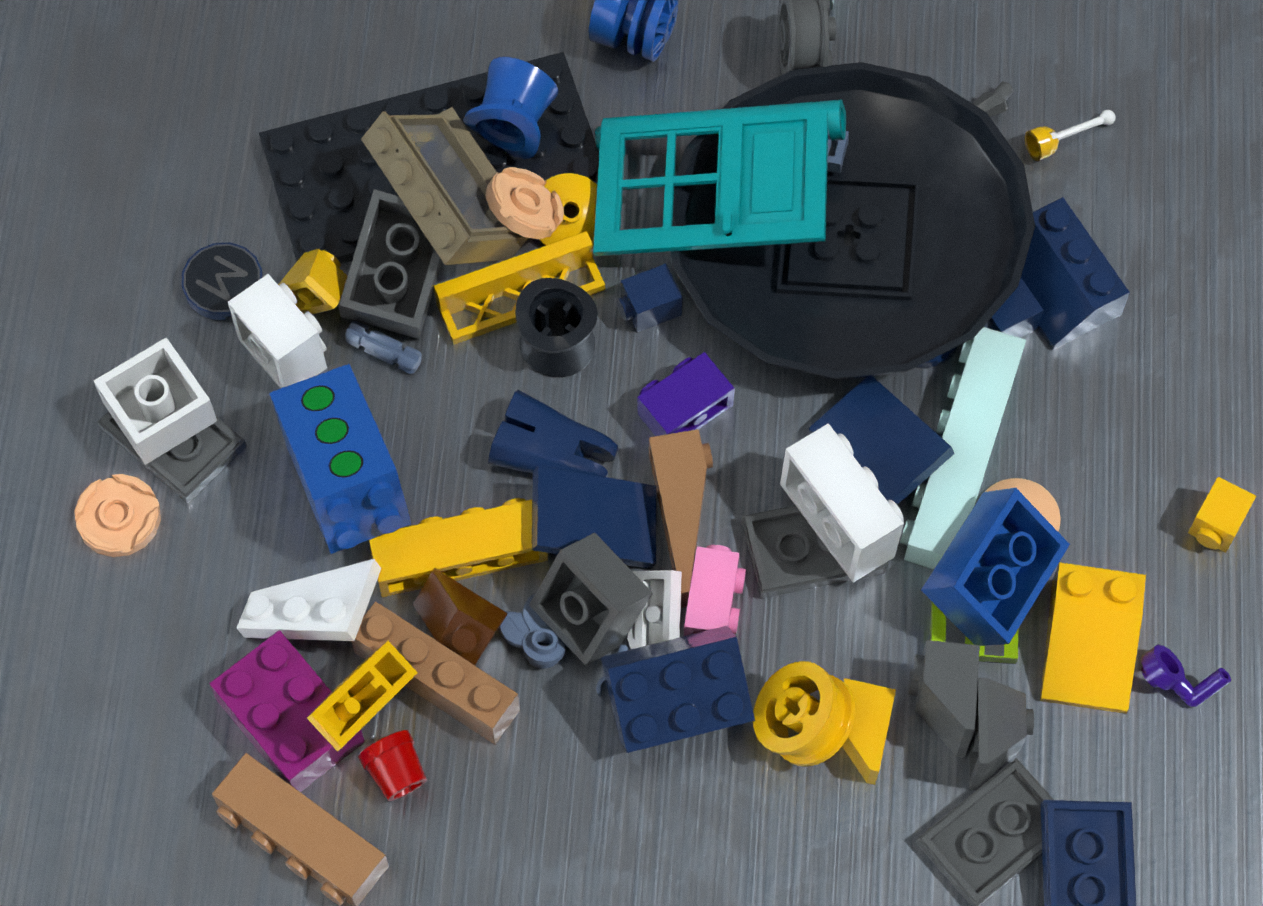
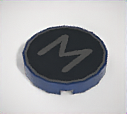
M231 242L213 243L199 249L188 259L182 271V289L189 306L200 316L212 320H226L225 317H232L228 301L263 277V271L257 257L247 248Z

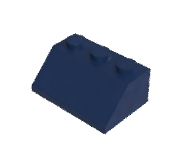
M1063 197L1033 212L1035 229L1021 278L1044 310L1038 329L1052 350L1122 315L1130 294L1127 287Z

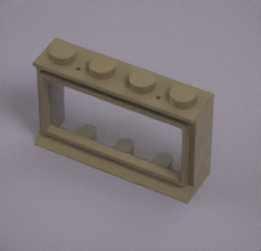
M453 107L434 115H388L386 111H383L361 138L445 265L507 260L512 258L529 239L508 229L498 221L489 209L485 197L486 188L497 172Z

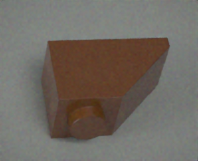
M436 568L431 572L413 603V606L435 640L473 665H476L508 614Z

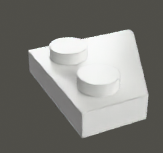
M674 570L632 571L653 594L628 632L627 640L630 648L635 649L679 638L682 572Z

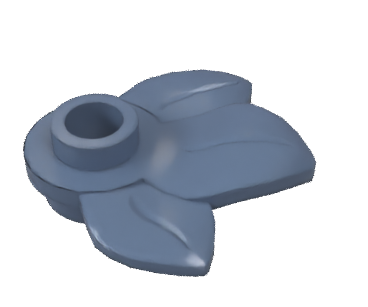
M534 593L524 604L523 612L505 611L508 614L499 630L501 636L508 644L522 648L524 656L531 665L546 669L553 667L562 659L565 648L568 646L529 606L535 595Z

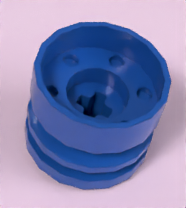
M595 0L590 16L589 39L591 42L616 49L620 46L625 36L628 35V53L636 56L642 49L643 58L654 62L658 59L672 34L677 19L679 0Z

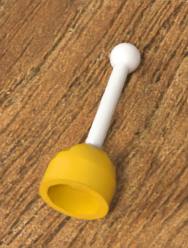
M1104 110L1097 118L1057 133L1047 126L1031 129L1024 136L1026 149L1035 161L1048 158L1058 149L1059 140L1101 124L1106 126L1112 125L1116 119L1115 113L1111 110Z

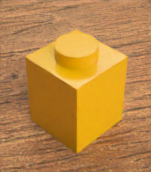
M1217 477L1188 534L1196 537V540L1204 547L1213 550L1219 549L1226 553L1252 506L1256 495Z

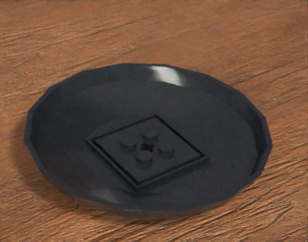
M864 62L789 71L731 99L722 109L842 100L846 110V131H849V141L841 173L827 171L826 241L671 251L672 267L705 320L764 362L834 380L905 373L973 339L1017 289L1035 229V221L1024 164L987 112L931 77ZM719 133L697 135L686 146L676 176L717 173ZM717 183L674 186L672 226L715 224ZM846 233H853L854 240L852 245L844 244Z

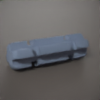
M353 321L349 325L345 333V340L348 344L358 349L363 346L365 347L364 352L391 365L397 363L399 364V369L409 374L415 373L422 361L420 351L409 346L403 348V343L375 329L370 332L368 331L369 326L359 321Z

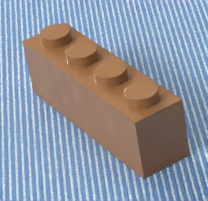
M375 601L364 615L355 641H351L354 653L366 660L385 642L389 641L418 672L405 685L407 688L496 745L520 712L518 693Z
M247 753L242 756L212 793L219 807L216 813L220 818L234 828L242 824L253 832L250 838L256 845L269 854H272L276 849L288 858L285 864L291 871L304 880L311 875L323 884L320 888L321 892L339 906L345 901L351 906H359L389 868L386 855Z

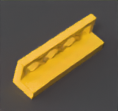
M586 231L434 285L437 308L451 341L455 345L516 323L515 310L517 299L520 295L518 291L523 290L529 283L535 280L560 276L559 279L566 280L570 272L586 266L593 282L579 286L591 296L605 291V283L593 259V244ZM506 296L516 300L512 311L504 314L490 309L496 298ZM463 310L479 314L473 325L457 330L451 316Z

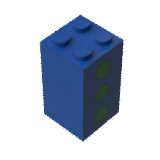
M350 364L269 393L286 447L330 554L352 548L359 543L383 534L395 532L402 527L412 524L396 467Z

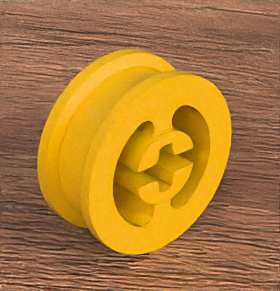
M799 661L788 664L776 671L760 690L753 710L755 721H753L754 732L759 742L765 748L780 754L790 763L802 767L818 765L838 752L852 730L855 719L853 694L842 680L830 675L825 669L815 663ZM819 690L820 701L811 696L810 693ZM788 727L799 734L789 738Z

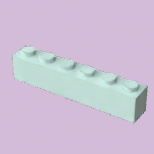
M983 327L974 337V340L964 343L959 362L966 365L962 375L954 373L947 395L948 398L954 399L951 411L942 410L936 433L943 435L942 439L952 447L955 454L930 475L927 484L921 483L917 487L912 506L919 508L915 521L907 519L900 540L901 544L907 545L905 561L935 569L974 508L1026 343L1025 339Z

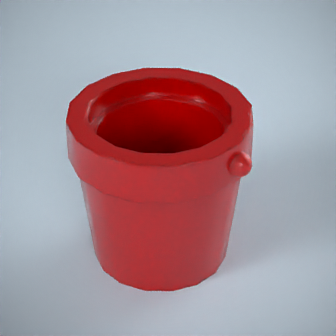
M408 730L390 734L376 741L358 755L364 770L370 773L388 801L402 798L427 782L413 746L415 744Z

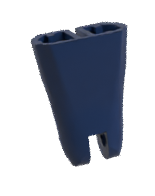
M517 390L513 394L505 413V419L501 422L492 442L488 464L533 473V470L539 465L607 477L608 471L605 467L584 457L588 456L603 462H613L618 451V445L605 434L587 427L528 394Z

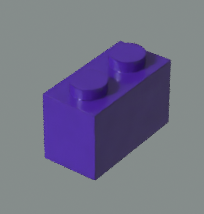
M703 352L694 359L689 357L681 361L674 368L673 373L662 381L653 380L648 383L637 397V414L655 436L700 429L733 407L735 388L708 355Z

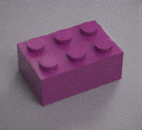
M280 630L209 683L216 701L280 778L299 792L306 789L365 742L362 730H360L337 752L307 719L332 691Z

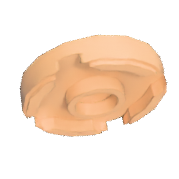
M515 167L505 168L501 173L497 172L487 185L485 197L489 209L498 221L523 237L533 239L550 237L563 221L564 208L559 195L555 190L550 193L544 187L547 182L531 171Z
M116 474L111 475L112 478H106L103 481L99 479L91 483L80 495L74 510L76 527L84 543L96 553L110 557L128 556L145 548L155 537L161 522L160 505L151 487L138 477Z

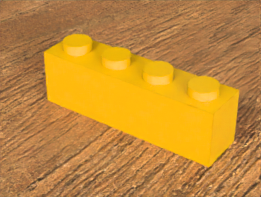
M524 498L511 499L504 502L502 506L486 510L481 507L469 508L458 516L445 519L438 516L428 517L421 520L418 525L400 528L395 532L383 534L369 540L373 559L382 568L378 577L382 598L422 589L434 568L453 580L459 581L548 561V553L532 550V499L525 500Z

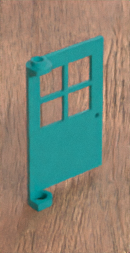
M829 100L603 118L601 126H597L595 129L596 147L600 151L594 255L607 256L826 241L828 130L831 141L845 140L846 110L843 101ZM719 133L717 173L675 176L676 138L678 136ZM667 137L665 177L623 180L626 140ZM717 183L715 224L672 226L674 186ZM665 187L663 227L620 230L623 190Z

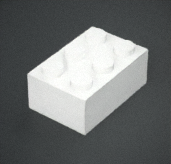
M828 423L786 448L780 485L854 583L895 557L904 525V518L897 504L892 500L887 501L879 491L877 479L872 471L866 466L861 467L854 458V452L848 439L841 433L837 435Z

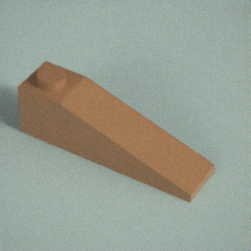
M699 429L649 437L648 455L656 486L671 567L674 571L682 572L681 608H685L688 605L706 485V471L708 468H713L709 443L702 444Z

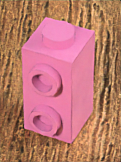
M708 545L706 548L697 547L684 623V636L723 626H728L734 634L737 633L740 609L732 608L734 593L743 594L746 569L738 568V552H731V549L722 545Z

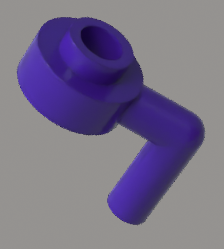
M1160 644L1155 645L1141 658V671L1145 680L1155 688L1160 687L1163 690L1172 689L1189 707L1199 706L1231 682L1229 673L1225 669L1219 668L1194 687L1185 678L1184 668L1176 655L1170 649Z

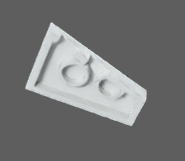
M375 559L253 591L247 600L237 629L244 638H269L280 630L287 639L355 641L382 568Z

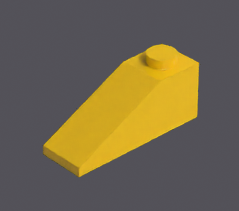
M387 641L341 682L307 719L338 752L418 672Z

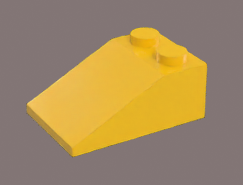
M1059 562L1051 587L1040 701L1127 714L1143 615L1146 575Z

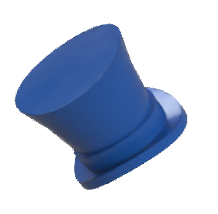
M512 57L495 58L488 66L487 85L483 103L467 111L463 121L471 130L505 153L520 159L532 158L538 150L541 139L537 122L557 97L558 87L545 72L526 61Z

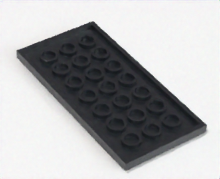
M564 52L526 61L545 72L558 87L557 97L537 122L541 135L540 144L536 154L529 159H520L505 153L471 130L463 121L467 111L483 103L488 72L259 132L260 141L296 262L304 253L316 249L331 253L341 264L352 261L374 189L399 196L361 140L383 111H386L388 115H434L453 107L496 172L501 173L503 169L509 167L521 168L539 175L544 181L555 175L573 173L585 176L597 184L599 151ZM440 132L432 143L415 144L470 227L482 226V218L489 210L486 197L483 192L478 198H465L462 195L461 187L471 175L462 162L458 167H443L441 155L450 145L443 133Z

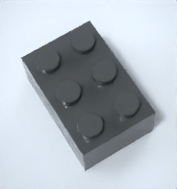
M374 189L341 296L339 311L340 317L420 339L442 260L399 196Z

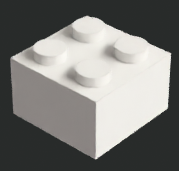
M267 274L228 301L238 339L281 389L314 377L324 371L327 366L323 352L327 348L319 336L322 328L316 318L309 311L303 314L295 305L297 299L285 283L278 285Z
M167 337L93 380L103 404L145 465L217 422L209 397Z

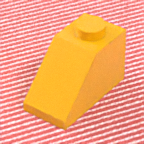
M316 249L304 253L278 285L285 283L297 299L295 305L303 314L307 311L311 314L332 310L339 304L348 276L340 269L341 263L334 255L325 250Z
M844 678V683L849 687L854 697L855 719L852 730L842 747L866 783L876 785L896 689Z

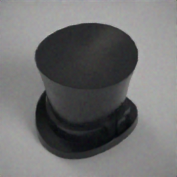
M541 278L529 283L521 291L515 310L517 326L521 333L520 350L523 358L534 370L552 377H566L580 372L589 364L595 351L593 330L597 323L598 312L594 300L585 290L566 280Z

